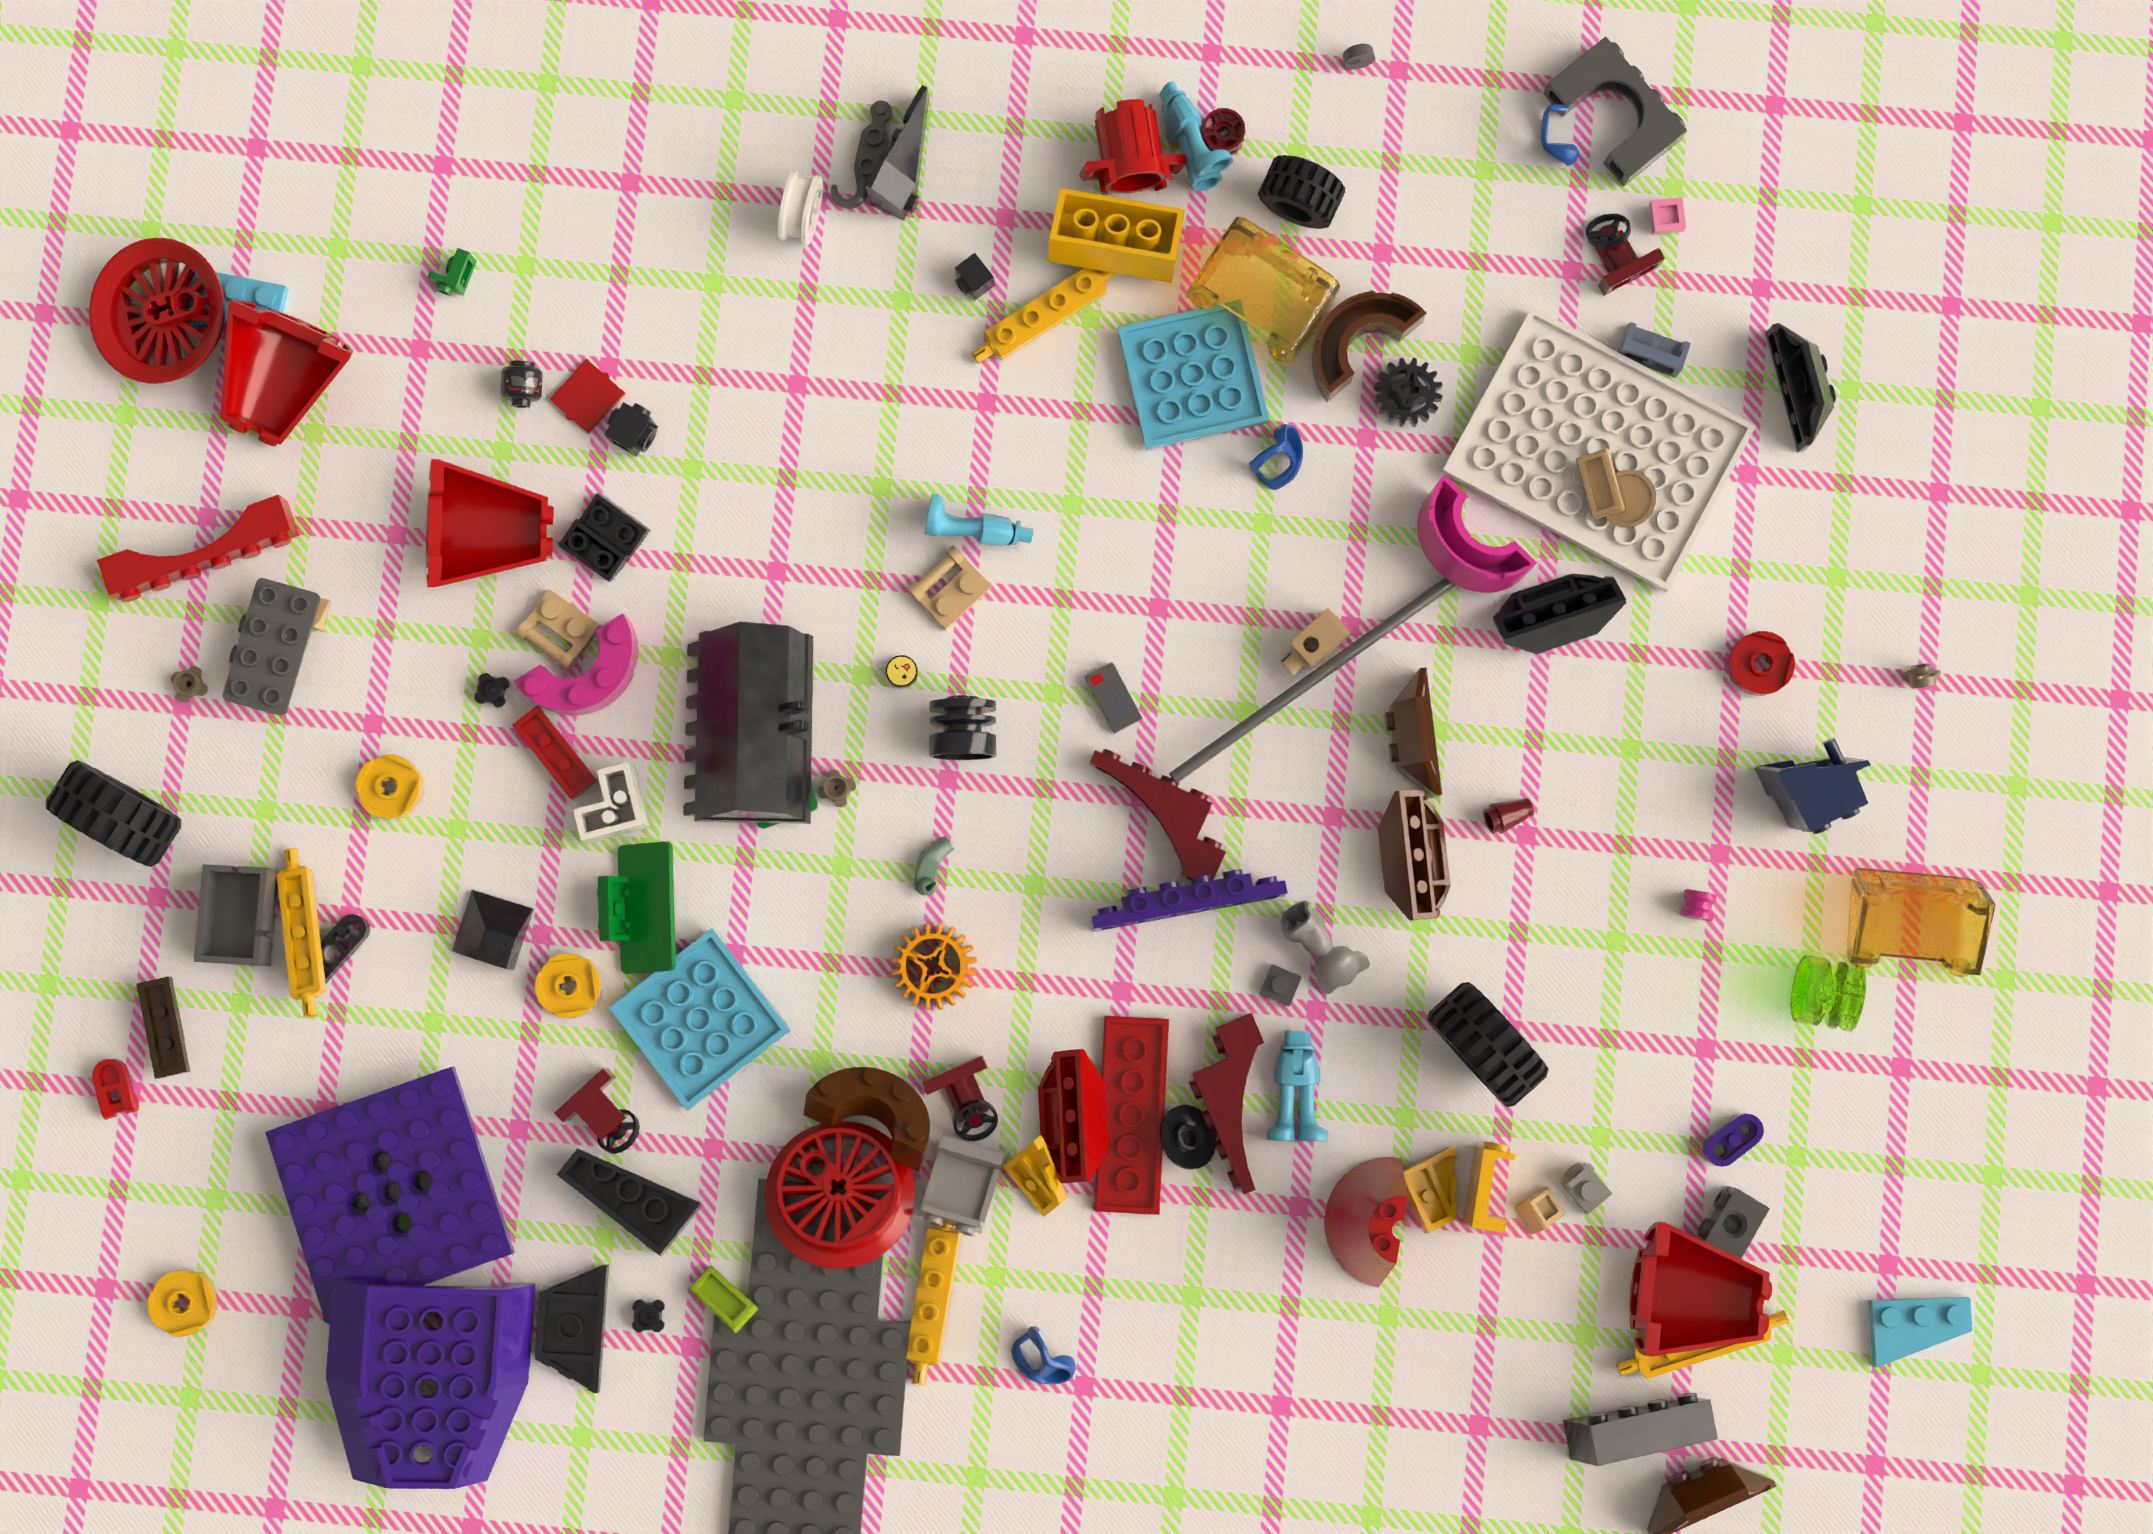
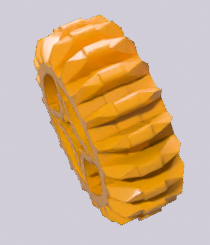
M925 923L924 929L926 934L921 935L919 929L914 927L912 932L916 937L915 939L911 940L906 934L902 936L903 941L908 944L905 949L900 945H895L894 950L902 953L901 959L891 957L890 962L900 964V969L891 970L890 974L891 976L901 975L902 980L894 983L895 988H901L906 985L907 989L901 995L904 999L908 998L912 993L915 994L912 1005L917 1006L921 998L925 999L924 1009L930 1010L932 1000H936L937 1009L942 1010L944 1006L942 999L947 998L950 1006H954L956 1003L952 995L957 993L959 997L964 999L966 994L960 989L961 986L964 984L968 988L973 987L974 984L965 979L967 974L971 976L977 975L976 970L968 969V964L976 963L977 958L966 957V953L971 952L974 948L971 944L964 948L960 946L966 939L964 934H961L956 940L952 938L956 931L954 927H950L945 935L942 934L944 929L942 923L937 924L936 933H932L931 925ZM941 940L940 945L931 955L924 956L913 951L925 941ZM950 945L956 950L960 959L959 974L949 969L945 964V957ZM942 951L938 964L949 974L946 975L942 972L937 974L935 972L934 976H929V968L925 966L926 964L920 962L919 959L922 958L925 961L930 959L933 961V958H938ZM908 960L917 963L922 968L923 974L918 988L910 980ZM939 977L955 982L949 989L941 993H926L932 982Z

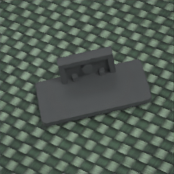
M260 578L256 581L247 614H243L239 623L238 632L241 634L238 644L233 646L230 653L229 663H231V668L223 691L224 700L279 716L287 713L319 607L320 596L317 593L265 578Z

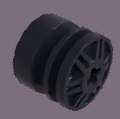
M958 695L929 702L930 712L944 714L929 718L931 725L944 727V732L929 735L930 758L942 760H982L996 757V735L982 732V727L996 724V717L982 715L983 713L996 711V701L982 699L977 696Z

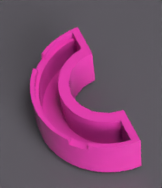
M1444 475L1426 496L1418 513V538L1426 558L1444 578L1467 590L1492 593L1503 591L1516 585L1530 572L1537 562L1515 541L1506 546L1491 547L1474 539L1464 527L1461 517L1462 505L1468 496L1450 478Z
M622 613L596 629L595 631L600 641L599 656L594 666L584 675L573 679L558 678L540 664L513 682L526 697L551 712L568 716H579L602 710L623 694L634 676L633 673L639 651L634 627L630 620Z

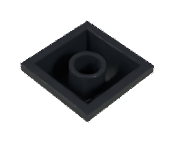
M472 890L452 951L504 969L514 970L534 909Z

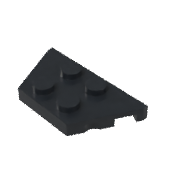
M609 1264L601 1265L539 1292L535 1359L547 1367L551 1366L558 1370L559 1374L580 1383L592 1393H599L601 1385Z

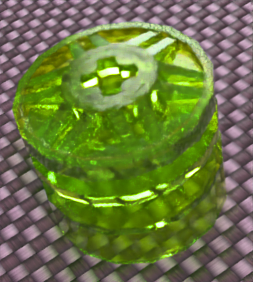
M1804 955L1797 966L1792 985L1790 1008L1793 1021L1818 1026L1824 1017L1827 1027L1835 1029L1839 1026L1841 1030L1852 1032L1860 1019L1865 1000L1866 973L1863 965L1851 963L1848 966L1847 962L1838 961L1833 969H1831L1829 959Z

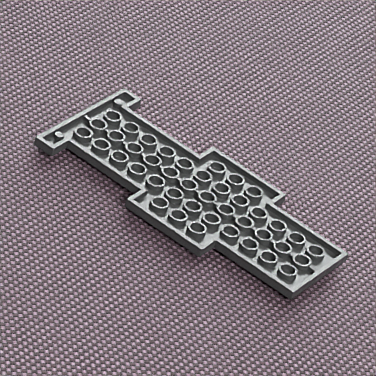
M758 1179L748 1299L757 1306L758 1310L736 1334L714 1314L703 1441L736 1444L728 1534H861L868 1454L900 1456L908 1364V1359L906 1358L911 1322L878 1319L883 1255L861 1266L847 1269H828L809 1264L788 1251L774 1234L766 1214L764 1193L767 1179ZM785 1181L784 1186L809 1185L806 1182ZM831 1184L834 1195L836 1193L845 1194L844 1187L838 1189L834 1184ZM872 1193L863 1195L869 1196L880 1201L887 1193ZM784 1195L785 1207L813 1195ZM857 1202L867 1212H869L873 1208L868 1205ZM817 1204L794 1213L789 1217L797 1225ZM850 1208L857 1224L862 1217ZM825 1210L803 1232L814 1237ZM835 1211L832 1214L822 1241L835 1242ZM842 1211L843 1238L851 1230L844 1211Z

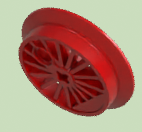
M168 238L140 240L117 252L99 273L89 303L90 329L102 357L120 374L129 379L148 384L173 382L191 374L200 367L216 347L221 337L225 320L223 290L211 264L191 246ZM167 263L165 280L161 269V264ZM179 263H183L185 267L178 278ZM148 269H150L154 288L143 274ZM196 273L199 279L188 288ZM135 280L146 293L148 299L130 288ZM206 289L207 295L201 292ZM130 297L143 304V307L132 306ZM194 299L193 307L189 310L190 301ZM134 313L142 314L143 316L135 318ZM194 321L208 322L206 332L203 333L188 323ZM184 330L201 339L197 347L194 346ZM179 342L189 354L185 358L182 357ZM155 349L154 363L150 365L147 362ZM169 349L172 364L166 365L167 353Z
M839 1121L834 1128L818 1124L802 1131L791 1139L773 1161L767 1176L764 1193L765 1209L769 1224L782 1245L799 1259L828 1269H847L861 1266L886 1253L904 1233L910 1221L915 1202V1185L911 1168L893 1160L890 1156L893 1141L873 1127L852 1121ZM836 1139V1166L829 1160L822 1143L823 1141ZM843 1139L855 1140L842 1171ZM864 1143L873 1148L852 1170L862 1144ZM816 1144L818 1151L813 1150L805 1153L807 1149ZM879 1155L887 1163L860 1175ZM798 1157L801 1158V1170L791 1167ZM813 1163H821L825 1166L824 1170L818 1175H811L807 1172L809 1166ZM890 1172L894 1179V1184H865ZM787 1175L805 1181L809 1186L784 1185ZM831 1181L838 1189L844 1187L845 1194L836 1193L834 1195L830 1184ZM872 1193H887L880 1201L869 1196L863 1195ZM784 1195H813L785 1207ZM857 1202H860L873 1208L869 1212H867ZM817 1204L797 1225L789 1217L794 1213ZM850 1208L862 1217L857 1224ZM825 1210L815 1236L811 1237L803 1232ZM835 1211V1242L822 1241L832 1214ZM842 1211H844L851 1230L843 1238Z

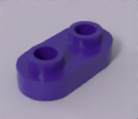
M1743 1113L1733 1117L1704 1142L1703 1154L1706 1160L1715 1166L1725 1167L1731 1165L1760 1142L1764 1134L1762 1122L1752 1114ZM1742 1124L1749 1126V1133L1746 1136L1740 1133L1739 1129ZM1720 1143L1724 1147V1153L1717 1156L1714 1148Z

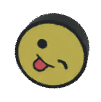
M905 655L893 657L888 662L886 676L893 686L907 688L917 680L918 668L913 659Z

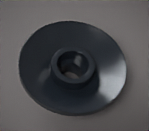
M1179 1105L1169 1110L1164 1116L1160 1127V1140L1167 1157L1178 1167L1187 1170H1194L1205 1166L1213 1157L1216 1148L1214 1144L1216 1141L1214 1128L1208 1130L1201 1113L1202 1111L1191 1105Z

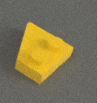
M1041 1135L1002 1166L1043 1217L1067 1199L1062 1183L1057 1179L1058 1173L1045 1140Z
M1455 1146L1448 1147L1403 1170L1408 1198L1424 1233H1430L1457 1219V1203L1454 1199L1457 1190V1177H1454V1157H1457Z

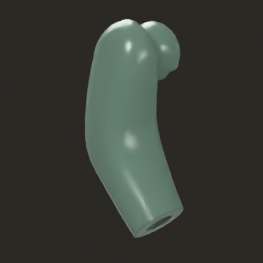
M945 836L925 848L918 857L914 886L921 895H932L936 891L938 866L954 850Z

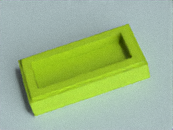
M712 1265L688 1288L698 1300L735 1334L758 1310L753 1302Z

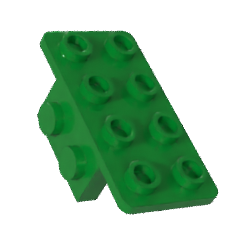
M667 841L621 845L618 848V876H598L599 941L620 942L621 971L625 974L673 971L676 967L673 846Z

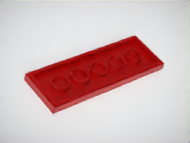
M1123 1016L1104 1017L1101 1077L1105 1082L1109 1148L1096 1171L1094 1211L1159 1215L1163 1153L1160 1127L1165 1113L1169 1019Z

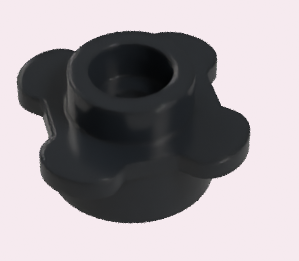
M488 673L481 674L478 678L477 692L474 695L475 701L479 704L491 703L496 708L504 706L506 703L504 698L505 691L510 686L509 680L506 677L495 678ZM493 687L495 692L490 693L489 689Z
M639 1299L633 1303L632 1309L635 1312L632 1328L636 1332H642L643 1330L660 1332L663 1330L665 1323L662 1321V1311L665 1309V1304L661 1300L644 1302ZM646 1313H650V1314H651V1318H650V1319H647V1318H646V1316H645Z

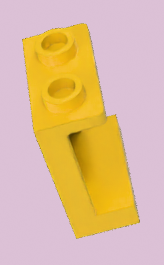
M1484 1141L1483 1147H1474L1463 1224L1471 1228L1505 1233L1506 1220L1498 1216L1487 1215L1495 1160L1497 1158L1515 1160L1516 1158L1515 1153L1508 1152V1145Z

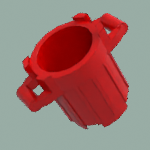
M1129 99L1117 101V109L1107 113L1101 107L1095 115V130L1100 160L1094 162L1087 161L1079 173L1080 178L1083 181L1099 180L1102 195H1108V192L1134 193L1155 188V191L1167 188L1166 179L1167 181L1172 180V173H1180L1187 163V157L1184 154L1163 155L1156 111L1153 110L1152 104L1145 107L1144 100Z

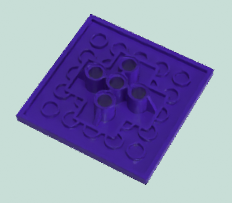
M455 1066L265 1132L324 1320L330 1318L333 1278L367 1279V1284L426 1285L515 1253ZM382 1152H386L390 1156L391 1162L387 1169L381 1168L378 1163L379 1155ZM422 1172H427L432 1180L431 1186L427 1190L423 1189L419 1184V1176ZM391 1183H396L400 1188L401 1193L397 1200L391 1199L388 1195V1188ZM360 1194H365L369 1199L370 1204L366 1211H362L357 1205ZM401 1214L407 1215L410 1219L411 1225L408 1231H403L398 1226V1219Z

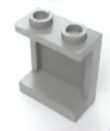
M942 1135L926 1192L919 1208V1216H923L924 1222L934 1226L942 1227L943 1223L956 1226V1232L967 1236H974V1232L981 1234L1005 1153Z

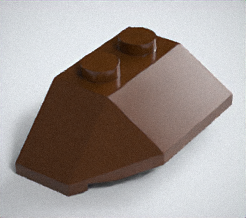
M1424 667L1416 672L1389 706V712H1385V726L1387 731H1392L1393 743L1388 745L1390 762H1396V770L1421 790H1424L1431 798H1438L1443 794L1427 667Z
M1424 790L1395 791L1378 826L1384 890L1409 921L1437 919L1440 915V908L1445 902L1450 889L1444 823L1435 807L1427 799L1428 796Z
M1718 1457L1706 1459L1699 1464L1700 1468L1688 1473L1687 1470H1684L1669 1477L1670 1482L1664 1484L1661 1488L1647 1531L1649 1534H1672L1777 1486L1775 1481L1768 1476L1721 1458L1718 1460Z

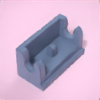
M1633 322L1628 323L1618 352L1649 369L1676 378L1683 369L1691 343L1687 341L1681 343L1636 327L1637 324Z

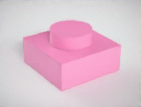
M1683 198L1652 200L1649 203L1652 235L1684 232L1686 222Z

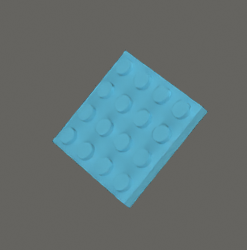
M1241 300L1118 327L1120 343L1146 451L1269 423L1267 407Z
M713 928L676 955V967L673 971L654 972L609 1007L686 1111L694 1107L791 1031Z

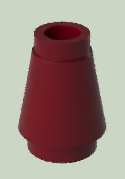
M1528 798L1492 803L1489 805V808L1483 811L1484 820L1491 833L1499 832L1500 834L1534 815L1533 805Z

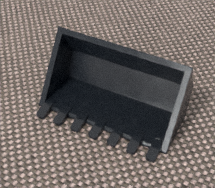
M741 621L711 631L700 632L699 641L690 643L687 646L688 656H698V667L687 671V682H698L697 694L686 698V708L697 709V720L685 725V734L687 736L696 735V747L685 750V762H696L695 774L685 776L684 788L695 789V801L684 804L683 815L694 816L695 822L811 824L813 636L801 633L786 625Z

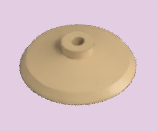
M1619 471L1615 474L1625 511L1606 516V518L1614 525L1620 527H1634L1646 521L1652 514L1656 505L1655 487L1651 480L1639 471Z

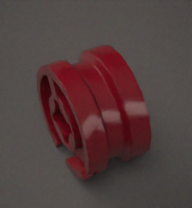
M1218 108L1205 117L1201 136L1210 151L1223 149L1227 150L1231 155H1236L1244 142L1245 123L1236 111L1228 108ZM1227 129V137L1222 138L1217 134V132H1224Z

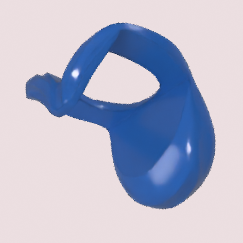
M1551 104L1545 109L1543 115L1541 144L1547 153L1570 166L1577 161L1579 156L1577 147L1574 144L1547 142L1549 111L1570 110V107L1562 104Z
M1282 424L1276 427L1273 437L1277 443L1265 449L1249 462V469L1255 473L1266 487L1272 490L1280 489L1290 483L1297 475L1302 463V440L1297 429L1290 424ZM1285 453L1290 459L1289 467L1278 477L1268 481L1259 468L1271 456Z
M1030 1326L1027 1333L1018 1338L1011 1348V1355L1018 1370L1026 1378L1041 1384H1060L1069 1381L1076 1370L1074 1359L1068 1355L1051 1358L1044 1341L1038 1333L1040 1329L1036 1326ZM1029 1339L1039 1350L1042 1360V1366L1036 1370L1027 1363L1019 1347Z

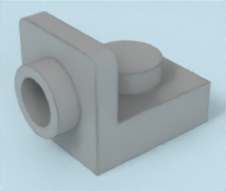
M1578 1162L1564 1173L1566 1179L1561 1182V1185L1585 1214H1589L1612 1195V1192L1594 1172V1167L1590 1163L1581 1165Z

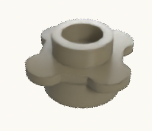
M1923 663L1911 666V671L1904 672L1903 677L1909 678L1910 687L1922 688L1936 684V676L1940 675L1941 672L1940 670H1935L1930 664Z
M192 666L189 670L176 672L172 675L171 682L177 692V699L179 701L188 702L191 697L197 695L204 696L207 693L208 687L206 684H203L201 678L202 670L199 667ZM191 681L192 686L187 687V682Z
M831 770L827 773L824 785L819 787L818 794L823 799L828 798L832 800L836 807H844L847 804L849 793L856 789V783L851 778L846 779L841 776L839 771ZM835 786H840V790L838 792L834 790Z

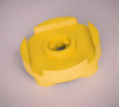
M392 754L383 755L375 760L368 761L361 768L356 779V792H358L363 808L370 814L384 819L403 818L416 807L421 798L423 777L415 765L407 759ZM394 778L397 789L386 796L384 794L385 788L381 787L384 781L389 782Z
M572 953L559 954L550 958L542 970L539 971L535 980V992L539 1003L548 1012L561 1018H576L586 1014L597 1005L602 990L600 973L592 961ZM568 976L571 977L573 982L577 983V988L573 989V994L567 995L566 990L560 989V984L565 983V977Z
M188 1269L167 1273L157 1281L158 1283L154 1286L153 1292L149 1294L147 1308L150 1319L157 1328L170 1333L169 1335L183 1337L197 1333L215 1317L217 1305L216 1292L204 1273ZM179 1294H184L185 1298H189L190 1304L187 1306L186 1312H183L181 1307L176 1308L175 1301L180 1299Z

